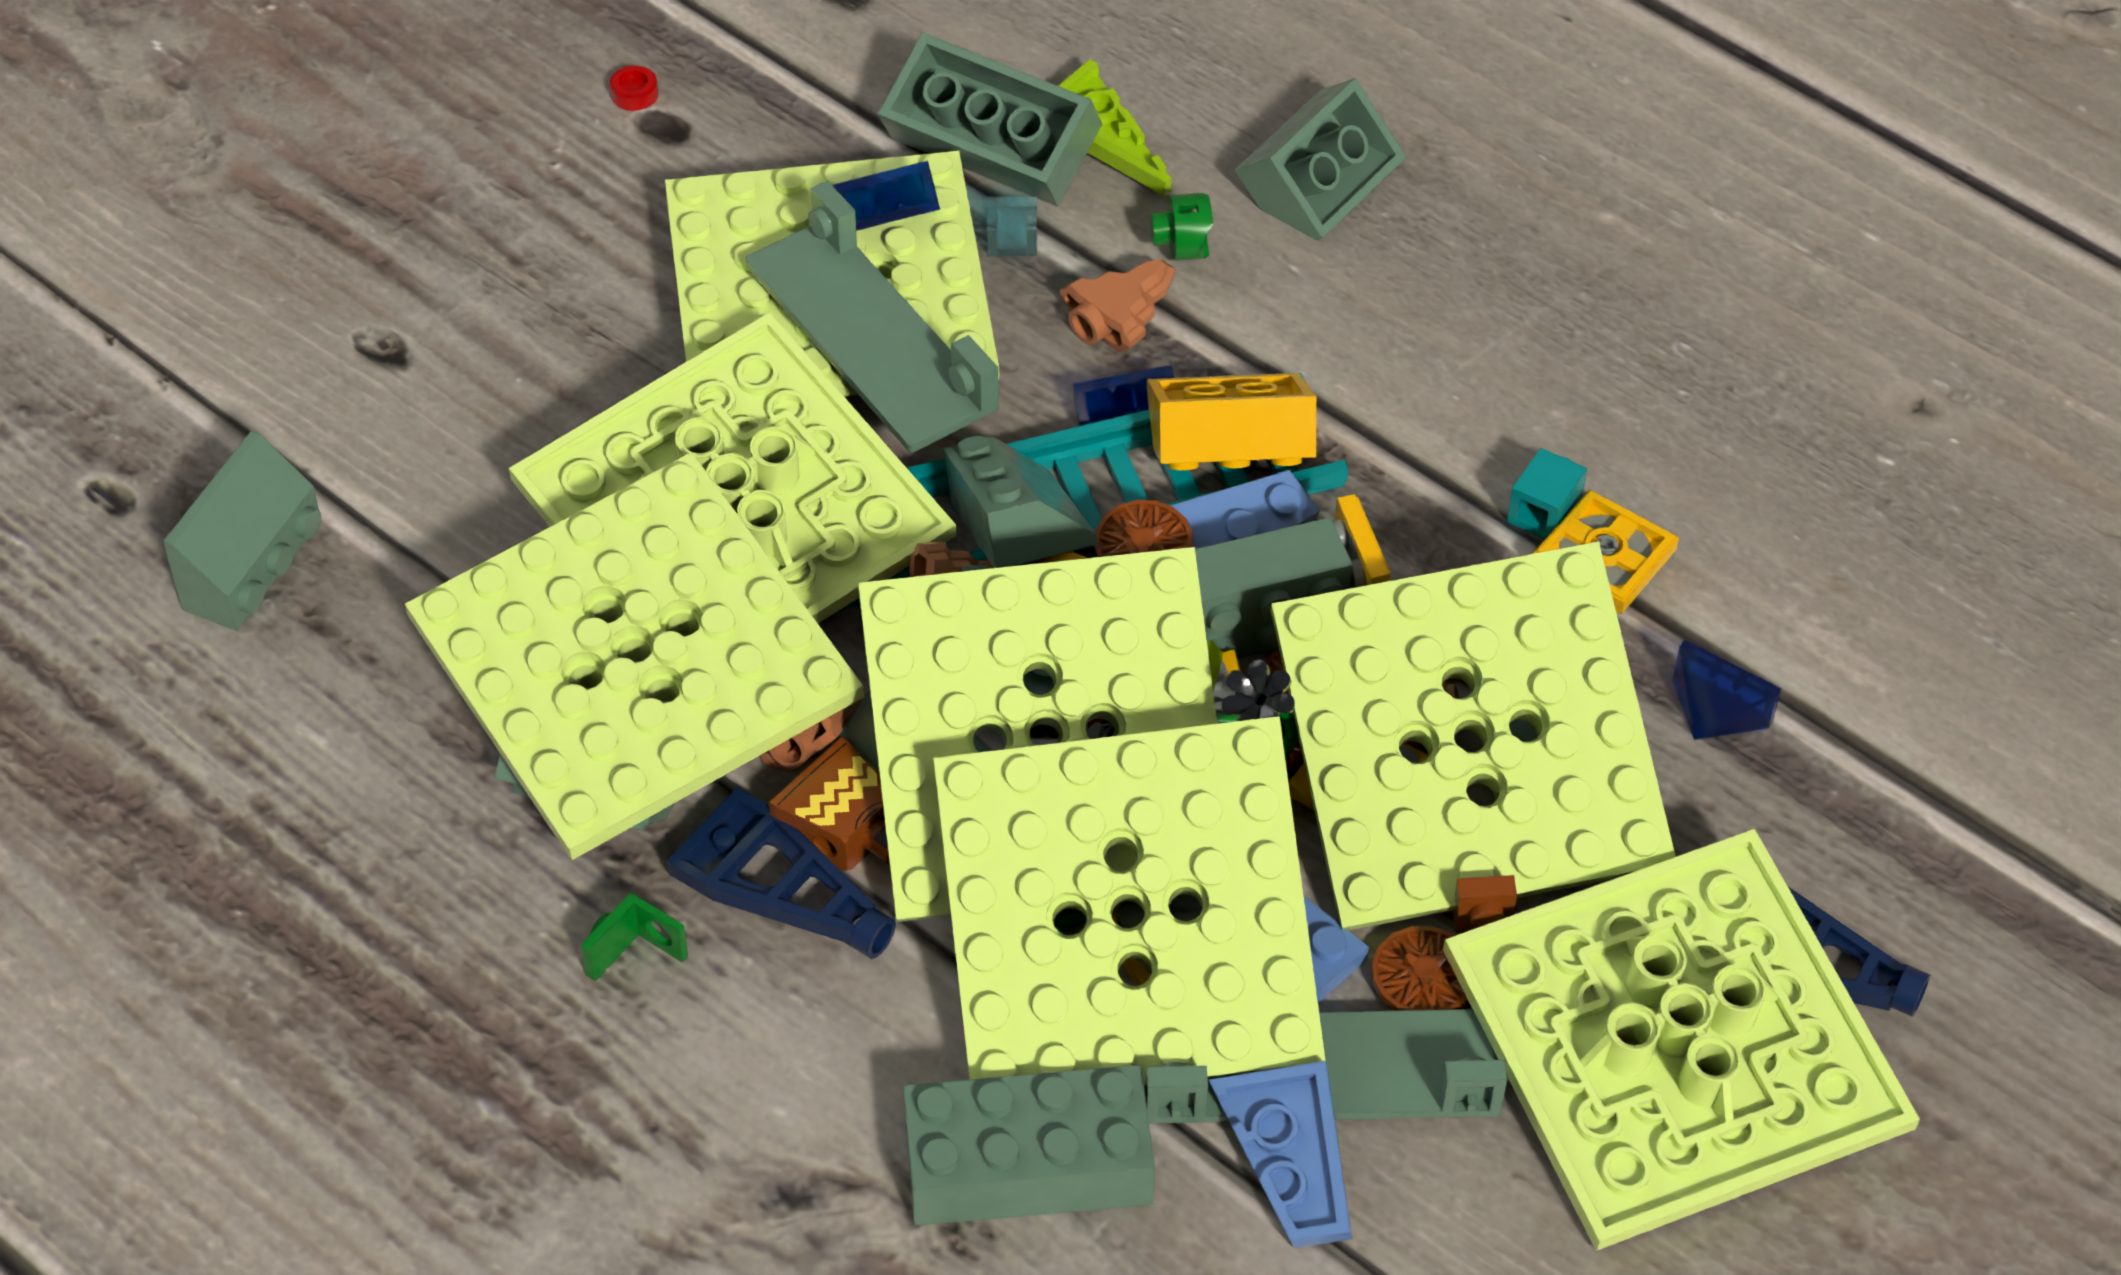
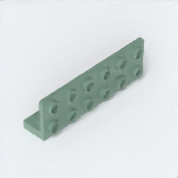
M828 180L810 188L812 211L809 212L808 218L811 226L746 256V267L909 452H916L999 410L998 366L969 335L951 343L950 350L857 247L855 210Z
M1473 1009L1319 1012L1325 1060L1329 1070L1336 1120L1500 1116L1507 1083L1505 1060H1495V1052ZM1171 1062L1161 1067H1147L1145 1098L1149 1124L1229 1122L1211 1087L1210 1079H1207V1066H1190L1182 1062Z

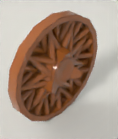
M1133 500L1120 504L1103 516L1095 530L1098 544L1094 545L1096 557L1193 547V532L1187 519L1174 507L1157 500Z
M1410 926L1388 936L1378 946L1371 964L1372 985L1381 1001L1394 1011L1462 1010L1469 1001L1443 952L1445 939L1456 935L1433 926Z

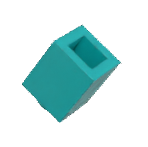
M1540 448L1512 487L1507 522L1546 539L1583 497L1588 468L1574 463L1566 457Z

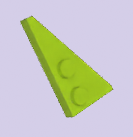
M1089 59L1059 85V87L1091 99L1102 122V126L1087 153L1164 197L1172 191L1173 185L1171 177L1166 172V165L1159 155L1153 156L1145 145V134L1129 110L1121 106L1120 97L1114 88L1108 89L1099 76L1098 64Z

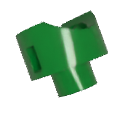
M1208 194L1169 195L1167 212L1150 213L1152 245H1170L1173 261L1204 259L1210 256L1207 234L1213 226V217Z

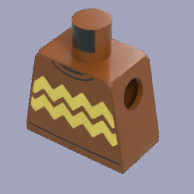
M840 737L769 801L770 815L797 828L842 871L852 870L870 852L890 865L879 772L847 740Z

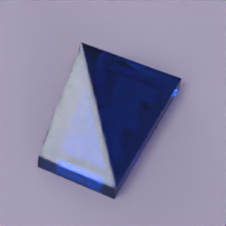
M928 161L832 185L855 210L856 231L940 210Z
M1172 365L1112 372L1071 383L1078 426L1149 410L1147 379L1174 378Z
M1684 640L1679 646L1672 681L1694 740L1764 730L1771 726L1782 688L1687 640Z

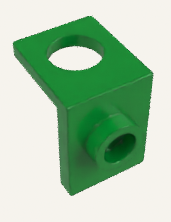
M630 892L611 913L603 914L595 922L590 935L581 944L586 976L597 981L638 936L678 961L683 962L688 957L684 925ZM651 921L660 925L669 934L671 940L661 935Z

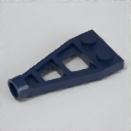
M738 787L666 861L670 876L712 901L842 941L870 959H875L883 953L895 932V920L876 909L875 904L797 828L770 815L769 805ZM764 845L777 848L792 864V867L775 886H761L743 880L738 876V873ZM810 877L816 878L835 893V896L821 911L809 909L790 900ZM859 918L856 925H854L853 922Z
M1788 887L1822 948L1834 946L1861 962L1862 969L1856 979L1850 980L1839 977L1855 1004L1888 1011L1893 1008L1913 1017L1923 999L1931 974L1910 965L1899 963ZM1892 983L1897 987H1888V985Z

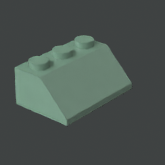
M1353 78L1319 90L1235 169V172L1260 210L1309 237L1319 240L1323 239L1406 156L1357 79Z
M249 432L163 541L182 610L235 631L239 629L249 614H253L259 609L265 593L278 576H283L288 571L293 556L306 539H311L316 534L321 523V512L318 508L314 486L259 433Z
M972 436L961 440L958 445L943 448L951 505L994 568L1011 567L1098 544L1097 534L1048 469L993 436L987 438Z

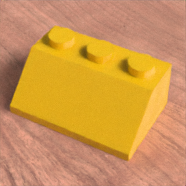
M1300 373L1147 379L1153 448L1160 464H1168L1169 469L1193 470L1199 467V462L1218 461L1221 467L1244 468L1250 466V460L1271 459V464L1278 466H1294L1301 464L1302 458L1316 457V395Z

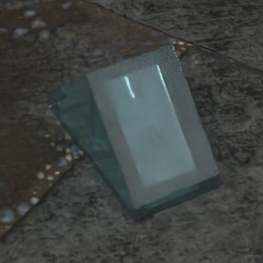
M1037 196L986 197L988 257L1037 256Z

